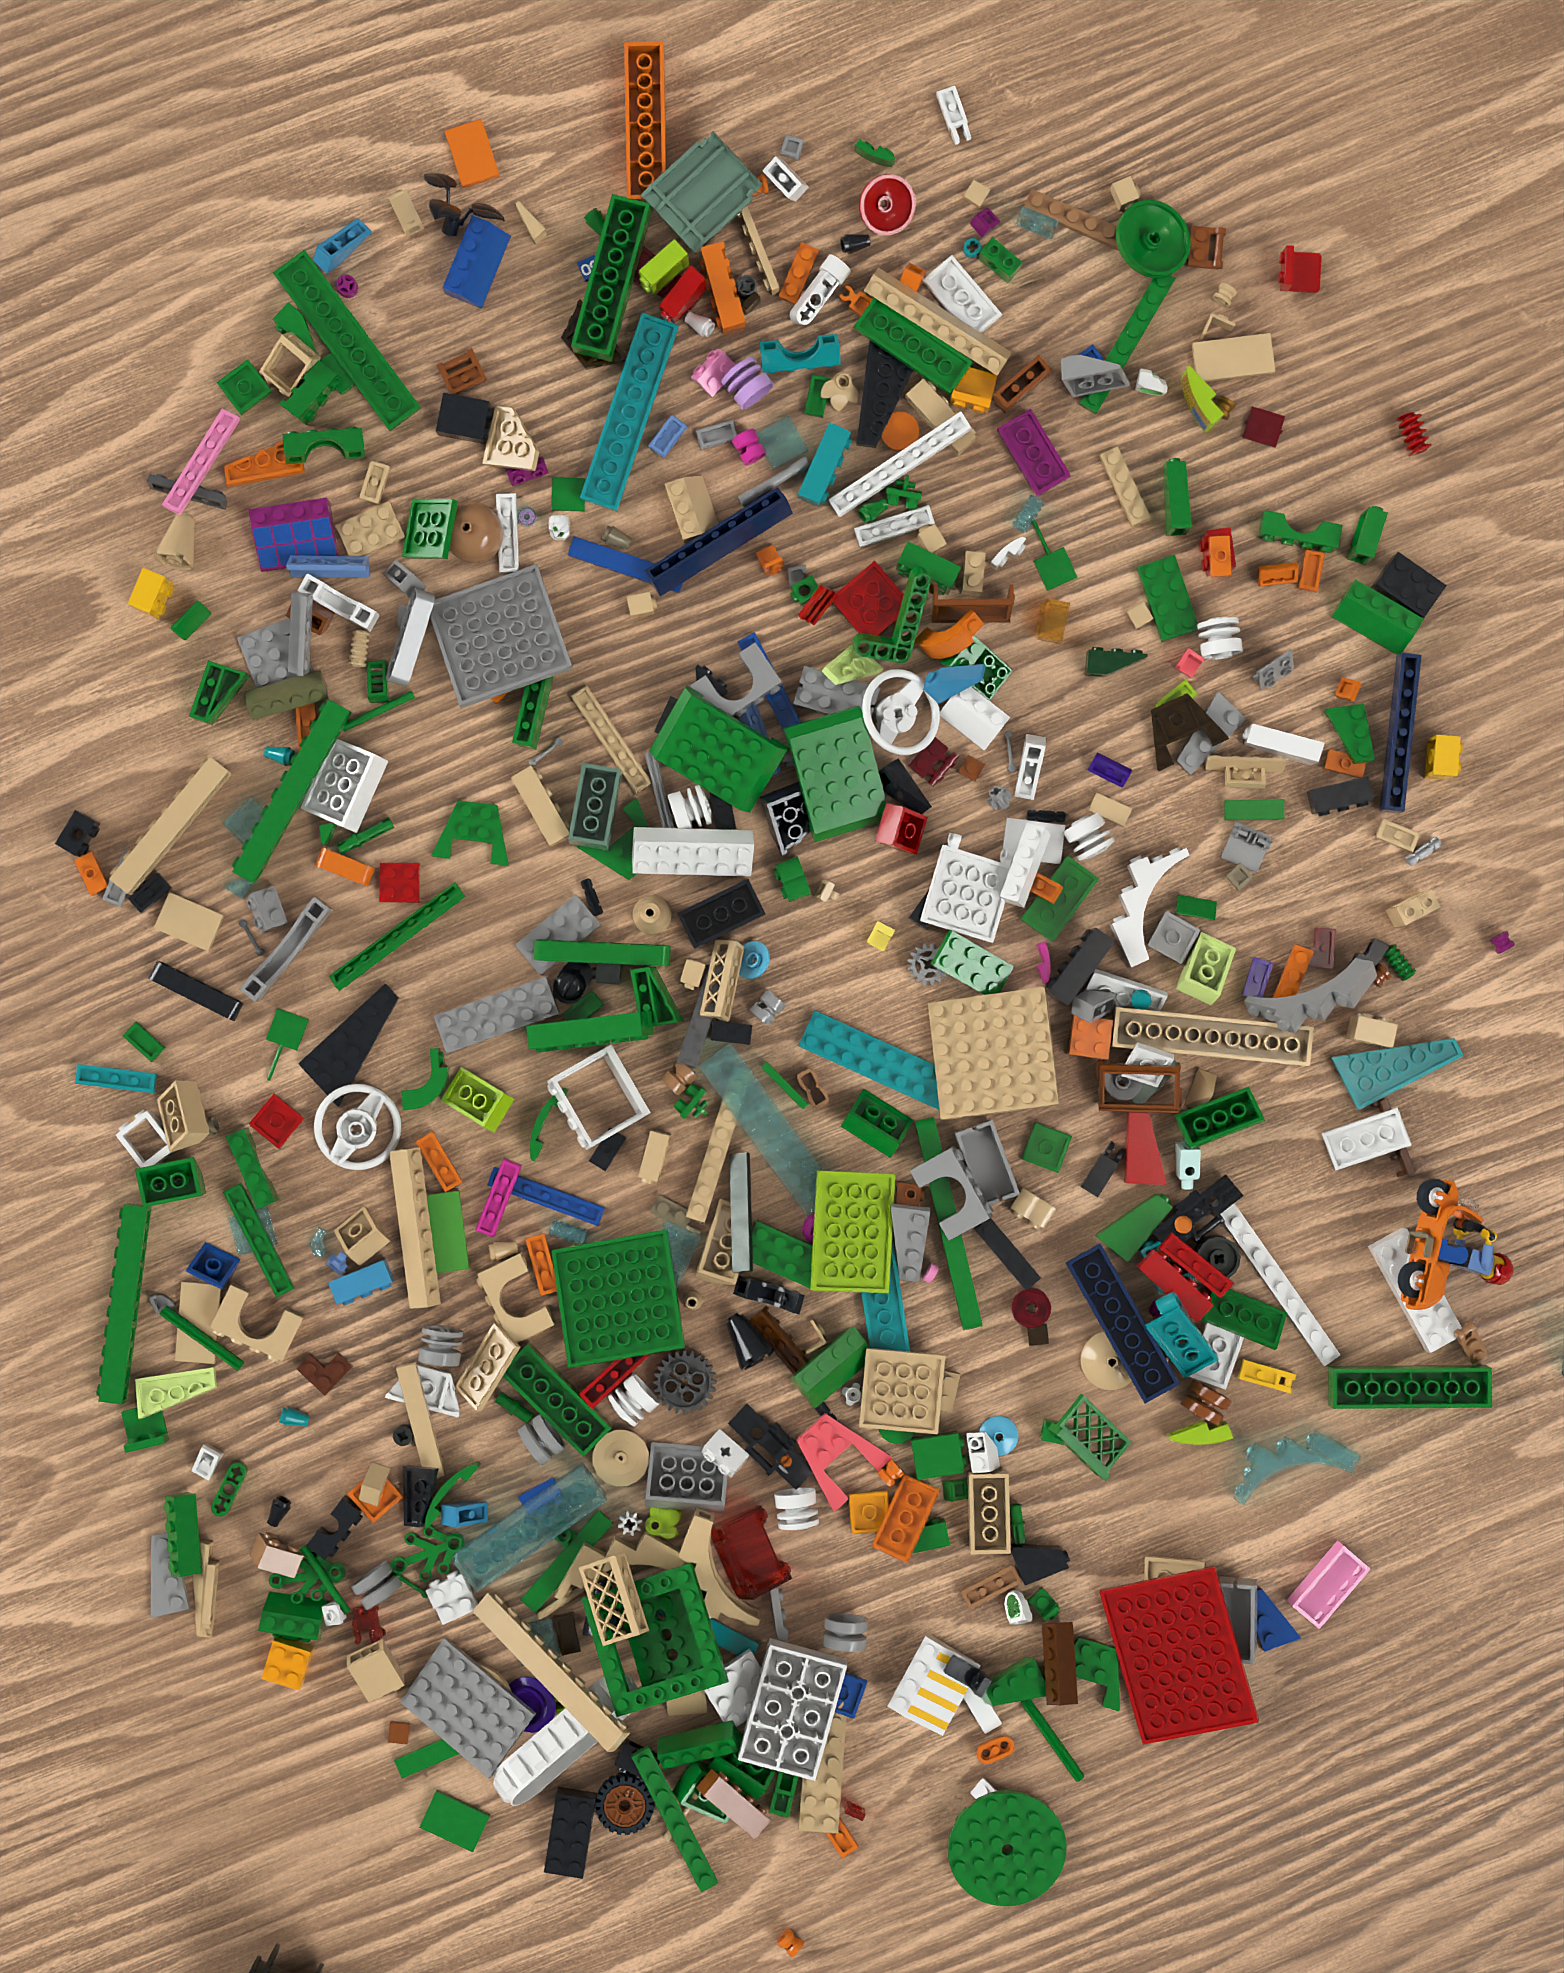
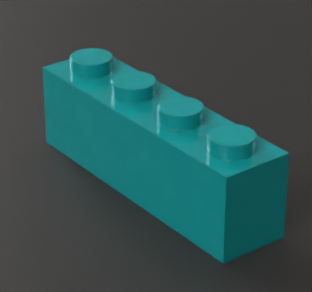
M829 422L798 492V499L820 507L821 502L825 504L829 492H826L829 485L833 486L837 477L834 474L837 467L841 468L845 459L842 454L845 449L849 450L853 439L850 438L851 431Z

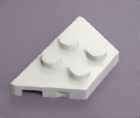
M417 1364L428 1409L459 1418L460 1410L452 1373ZM398 1381L386 1394L385 1398L405 1403L400 1382Z

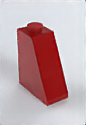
M692 265L689 266L659 305L660 315L667 322L671 321L675 324L706 291V278Z

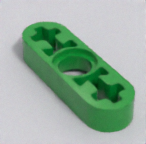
M237 1461L229 1467L211 1505V1511L215 1516L222 1517L230 1511L248 1472L245 1463ZM238 1466L241 1467L240 1471L243 1473L239 1474L236 1477V1479L233 1480L232 1478L234 1477L236 1472L235 1470H233V1468L236 1469ZM226 1484L234 1486L235 1491L233 1494H227L224 1491ZM223 1498H226L227 1500L223 1505L226 1510L218 1511L219 1507L216 1504H220Z

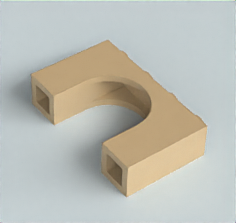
M522 1252L477 1274L479 1278L476 1279L481 1289L484 1288L487 1294L485 1296L489 1307L493 1306L496 1312L494 1314L496 1322L502 1325L503 1329L516 1343L556 1324L548 1305L528 1315L520 1316L509 1312L502 1302V1290L505 1284L530 1270Z
M232 1282L210 1326L213 1329V1333L221 1337L226 1335L232 1338L231 1341L238 1345L244 1343L250 1346L249 1349L253 1352L268 1354L267 1357L273 1361H283L305 1315L286 1307L277 1328L272 1333L265 1336L252 1335L244 1329L240 1320L242 1307L251 1290Z

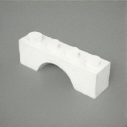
M306 574L297 590L299 593L313 594V601L368 632H371L380 616L371 608L341 594L309 574Z

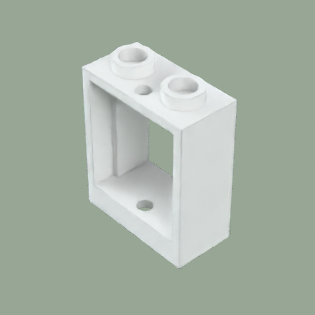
M152 1110L140 1111L134 1116L135 1120L133 1122L123 1124L119 1127L120 1132L116 1134L140 1168L159 1164L174 1153L169 1152L163 1124ZM146 1119L167 1144L147 1161L142 1158L125 1136Z

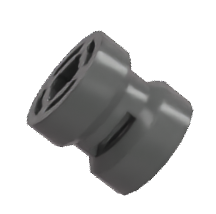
M749 275L742 276L737 282V293L740 298L746 300L753 292H757L756 281Z

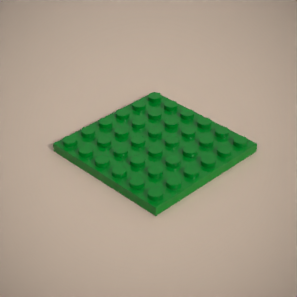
M667 1229L551 1250L568 1368L686 1348Z

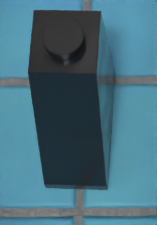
M1011 1544V1553L1025 1586L1069 1568L1067 1562L1070 1561L1067 1551H1062L1060 1546Z

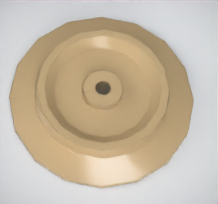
M613 1430L607 1433L595 1445L592 1453L593 1466L597 1475L605 1483L613 1486H629L637 1482L645 1474L649 1464V1451L645 1442L636 1433L628 1430Z

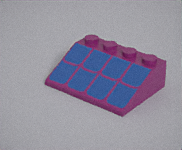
M327 498L248 509L261 572L287 568L286 564L290 555L339 556L331 502Z

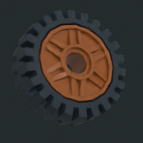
M620 1772L615 1776H610L608 1780L606 1779L596 1797V1813L599 1821L603 1823L605 1828H609L610 1832L613 1833L615 1831L618 1835L622 1833L630 1835L632 1832L635 1834L638 1830H642L649 1823L654 1812L655 1802L644 1782L635 1778L634 1774H629V1772L624 1774ZM627 1800L631 1805L623 1807L620 1802Z

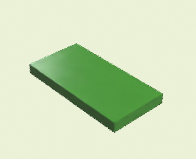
M460 1190L427 1195L436 1272L443 1273L470 1269Z

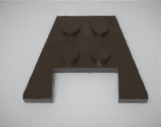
M1188 693L1151 710L1158 772L1175 764L1166 746L1203 728H1205L1212 746L1229 739L1226 733Z

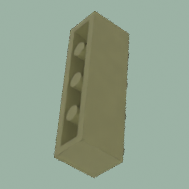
M321 670L245 691L246 706L252 720L329 699L327 684Z

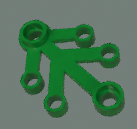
M433 1525L428 1527L433 1530V1533L427 1534V1527L425 1526L423 1529L425 1537H434L443 1542L435 1545L417 1537L416 1533L409 1532L405 1536V1542L408 1545H416L425 1550L406 1558L402 1556L395 1557L391 1562L392 1571L397 1574L403 1573L408 1565L428 1558L424 1569L419 1574L420 1580L427 1582L432 1576L431 1571L439 1553L447 1550L444 1560L437 1568L440 1574H447L450 1570V1562L454 1553L461 1551L464 1547V1537L457 1532L447 1535L436 1530ZM408 1536H414V1541H409ZM452 1539H457L458 1545H453ZM402 1561L403 1567H398L396 1562ZM446 1565L447 1570L442 1571L440 1566ZM427 1572L429 1577L423 1578L422 1573Z
M317 1555L316 1560L325 1569L324 1571L332 1583L341 1582L345 1578L346 1569L342 1564H331L328 1560H324ZM302 1559L299 1567L306 1573L296 1574L295 1578L273 1573L269 1578L270 1586L275 1589H281L287 1583L306 1581L300 1590L294 1592L291 1596V1601L295 1604H301L304 1601L305 1595L317 1580L320 1579L311 1565L304 1559ZM334 1569L339 1571L337 1576L332 1575ZM275 1577H279L280 1579L278 1584H274L273 1582ZM323 1583L319 1589L311 1592L312 1600L319 1602L323 1599L327 1591ZM319 1591L321 1594L320 1598L315 1599L314 1594ZM297 1594L301 1596L298 1602L294 1599Z

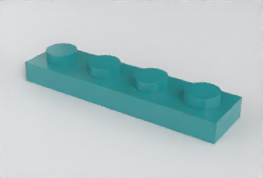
M77 1064L75 1084L155 1093L157 1073Z

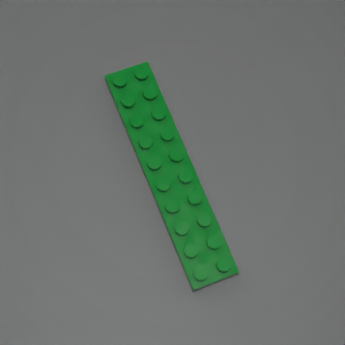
M305 250L273 272L389 431H392L421 409L420 405Z

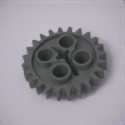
M684 1349L683 1355H680L677 1350L675 1357L669 1353L668 1361L664 1358L661 1360L664 1366L657 1365V1369L660 1372H654V1376L658 1378L653 1380V1384L658 1385L654 1392H660L657 1399L663 1398L662 1406L668 1403L669 1411L675 1407L676 1414L680 1409L683 1410L684 1415H686L687 1409H690L691 1413L694 1414L695 1407L701 1411V1403L707 1406L706 1398H713L709 1392L716 1391V1388L711 1386L717 1383V1380L711 1379L716 1375V1372H710L713 1365L706 1366L707 1358L703 1361L700 1360L701 1353L695 1357L693 1350L690 1355H687L686 1349ZM678 1364H684L687 1368V1371L684 1373H678L676 1371V1366ZM669 1373H674L677 1377H679L682 1380H684L685 1377L688 1378V1383L695 1387H698L700 1391H696L688 1384L682 1386V1381L670 1376ZM695 1374H701L704 1377L703 1382H694L693 1376ZM674 1381L677 1388L675 1390H668L666 1383ZM691 1391L694 1394V1398L686 1400L683 1397V1393Z

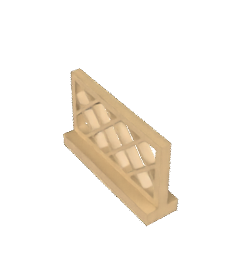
M625 1552L579 1567L603 1646L649 1631ZM609 1561L612 1567L610 1575L603 1571L605 1563ZM591 1568L597 1572L594 1581L588 1577L586 1569ZM600 1575L608 1579L605 1588L597 1583ZM612 1582L617 1584V1594L609 1591ZM595 1587L603 1592L600 1600L594 1597ZM606 1595L614 1598L611 1607L603 1603ZM618 1601L624 1606L623 1614L615 1610ZM601 1607L609 1611L606 1620L600 1616ZM613 1614L620 1618L617 1627L610 1623ZM624 1621L629 1624L631 1633L627 1634L621 1630ZM607 1627L615 1631L613 1638L610 1640L607 1639L605 1632Z

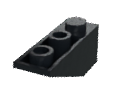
M899 758L879 770L883 791L902 805L919 814H923L932 807Z

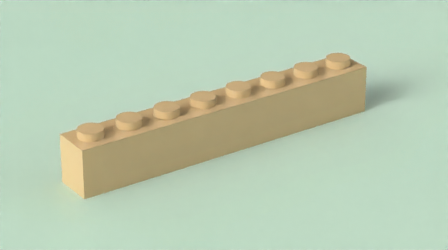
M880 268L875 271L864 290L997 376L1012 353Z
M209 757V759H204L201 762L199 771L187 779L185 788L176 792L174 795L175 800L163 808L161 817L158 820L155 819L149 825V831L146 835L140 836L136 841L137 846L124 855L123 863L120 866L117 865L111 871L110 875L112 876L109 880L127 894L132 895L232 775L213 758Z
M420 1147L389 1151L409 1306L411 1309L441 1304L421 1150Z

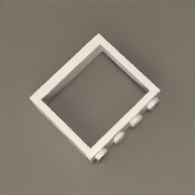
M612 1045L607 1046L547 1081L549 1092L551 1095L556 1096L560 1111L562 1113L565 1112L568 1117V1125L572 1130L575 1129L579 1144L585 1147L586 1150L651 1113ZM604 1057L636 1115L591 1140L558 1082L599 1058Z

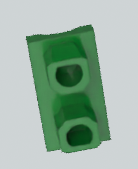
M905 475V480L897 479L896 485L903 486V488L887 486V504L898 506L899 496L907 497L905 508L916 509L918 501L921 500L922 492L907 489V487L915 489L916 485L914 482H909V475Z
M691 1084L685 1092L693 1100L687 1104L680 1098L674 1105L683 1119L689 1115L694 1107L696 1110L692 1115L695 1118L701 1113L705 1116L708 1114L704 1109L708 1105L706 1100H703L700 1105L697 1104L707 1091L704 1088L700 1089L698 1086Z

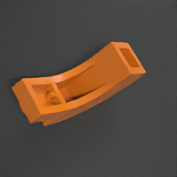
M970 609L953 627L946 631L934 632L926 627L915 638L914 643L930 658L942 659L951 657L963 651L974 642L972 636L984 623Z

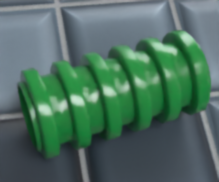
M1396 944L1391 945L1384 954L1385 960L1390 962L1389 965L1394 967L1393 970L1397 971L1398 976H1401L1400 979L1405 981L1415 974L1416 969L1411 968L1412 964H1408V959H1404L1405 955L1400 954L1401 950L1396 949Z

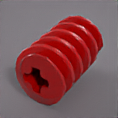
M1415 412L1404 414L1396 419L1397 422H1402L1398 426L1399 429H1405L1401 432V436L1407 437L1403 440L1404 444H1410L1406 447V451H1413L1408 457L1420 454L1432 446V444H1425L1429 436H1422V434L1427 429H1420L1424 421H1418L1417 419L1422 414H1415Z

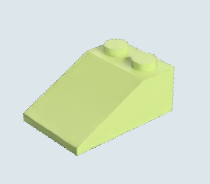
M1200 932L1181 972L1176 989L1206 1004L1212 1005L1221 995L1236 948Z

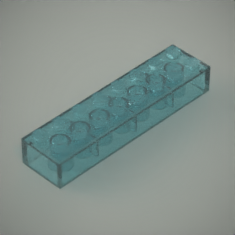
M581 1463L453 1554V1563L477 1593L607 1501L606 1492L585 1464Z

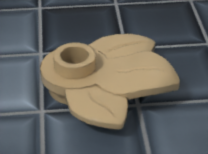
M845 372L835 374L833 379L825 382L821 389V398H830L831 406L837 412L842 410L848 401L851 403L858 402V390L852 385L851 377ZM839 379L844 381L843 386L839 384Z

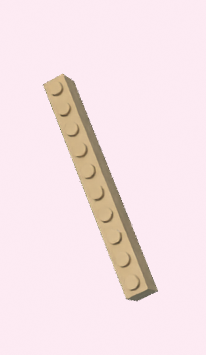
M487 1593L472 1612L607 1752H614L630 1734L626 1729L627 1725L621 1719H616L612 1715V1709L606 1704L603 1705L598 1700L599 1696L594 1691H589L585 1687L586 1683L583 1679L573 1675L571 1672L572 1668L567 1663H562L557 1658L558 1654L553 1649H548L544 1645V1639L538 1634L535 1635L531 1631V1626L526 1621H521L517 1617L518 1613L512 1607H507L504 1603L505 1599L498 1593Z

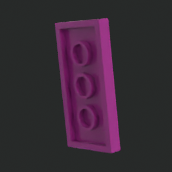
M1031 409L997 428L998 434L1036 497L1071 477Z

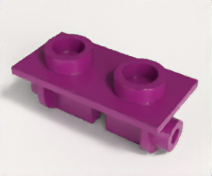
M543 456L538 457L535 471L506 469L512 486L549 473Z

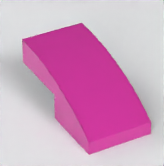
M1044 941L1036 945L1043 961L1036 968L1042 983L1046 984L1049 982L1050 957L1046 942Z

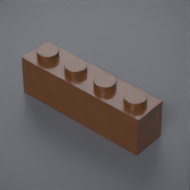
M1073 1622L1042 1623L1047 1705L1078 1704Z

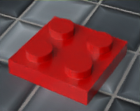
M380 863L379 902L420 903V863Z
M274 1093L250 1121L249 1125L275 1147L281 1149L305 1118Z

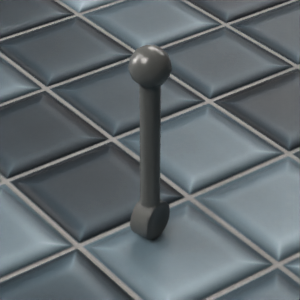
M240 920L239 925L244 928L256 949V954L262 956L264 951L259 948L248 929L247 921Z

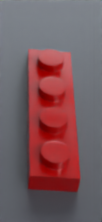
M1173 1232L1159 1246L1164 1253L1220 1298L1234 1284L1232 1280Z

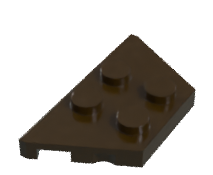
M581 299L578 300L575 311L568 321V326L561 336L562 341L586 370L625 362L627 356L617 344L612 362L573 352L571 344L583 303Z

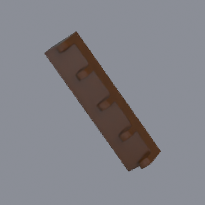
M1382 1098L1370 1104L1371 1107L1378 1105L1381 1113L1392 1109L1388 1098ZM1406 1147L1396 1150V1154L1390 1156L1391 1161L1399 1160L1403 1170L1396 1173L1397 1177L1416 1173Z
M765 1306L749 1321L771 1343L776 1350L777 1356L794 1374L809 1361L804 1355L806 1352L804 1350L801 1351L791 1340L793 1338L792 1335L788 1336L779 1325L780 1321L778 1319L775 1321L768 1312L769 1308Z

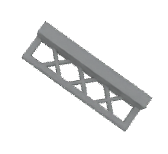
M292 592L288 672H296L297 676H304L309 673L313 594Z

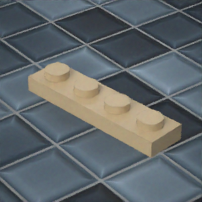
M1118 446L1100 454L1101 462L1131 527L1150 519L1151 517Z

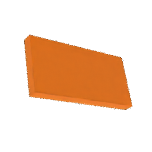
M904 1474L871 1547L908 1564L940 1493V1489Z

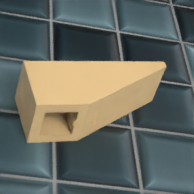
M407 190L393 192L388 199L406 236L409 237L423 230L424 226Z

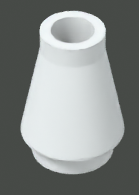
M691 311L685 317V322L702 337H709L714 330L715 323L710 318L694 314Z

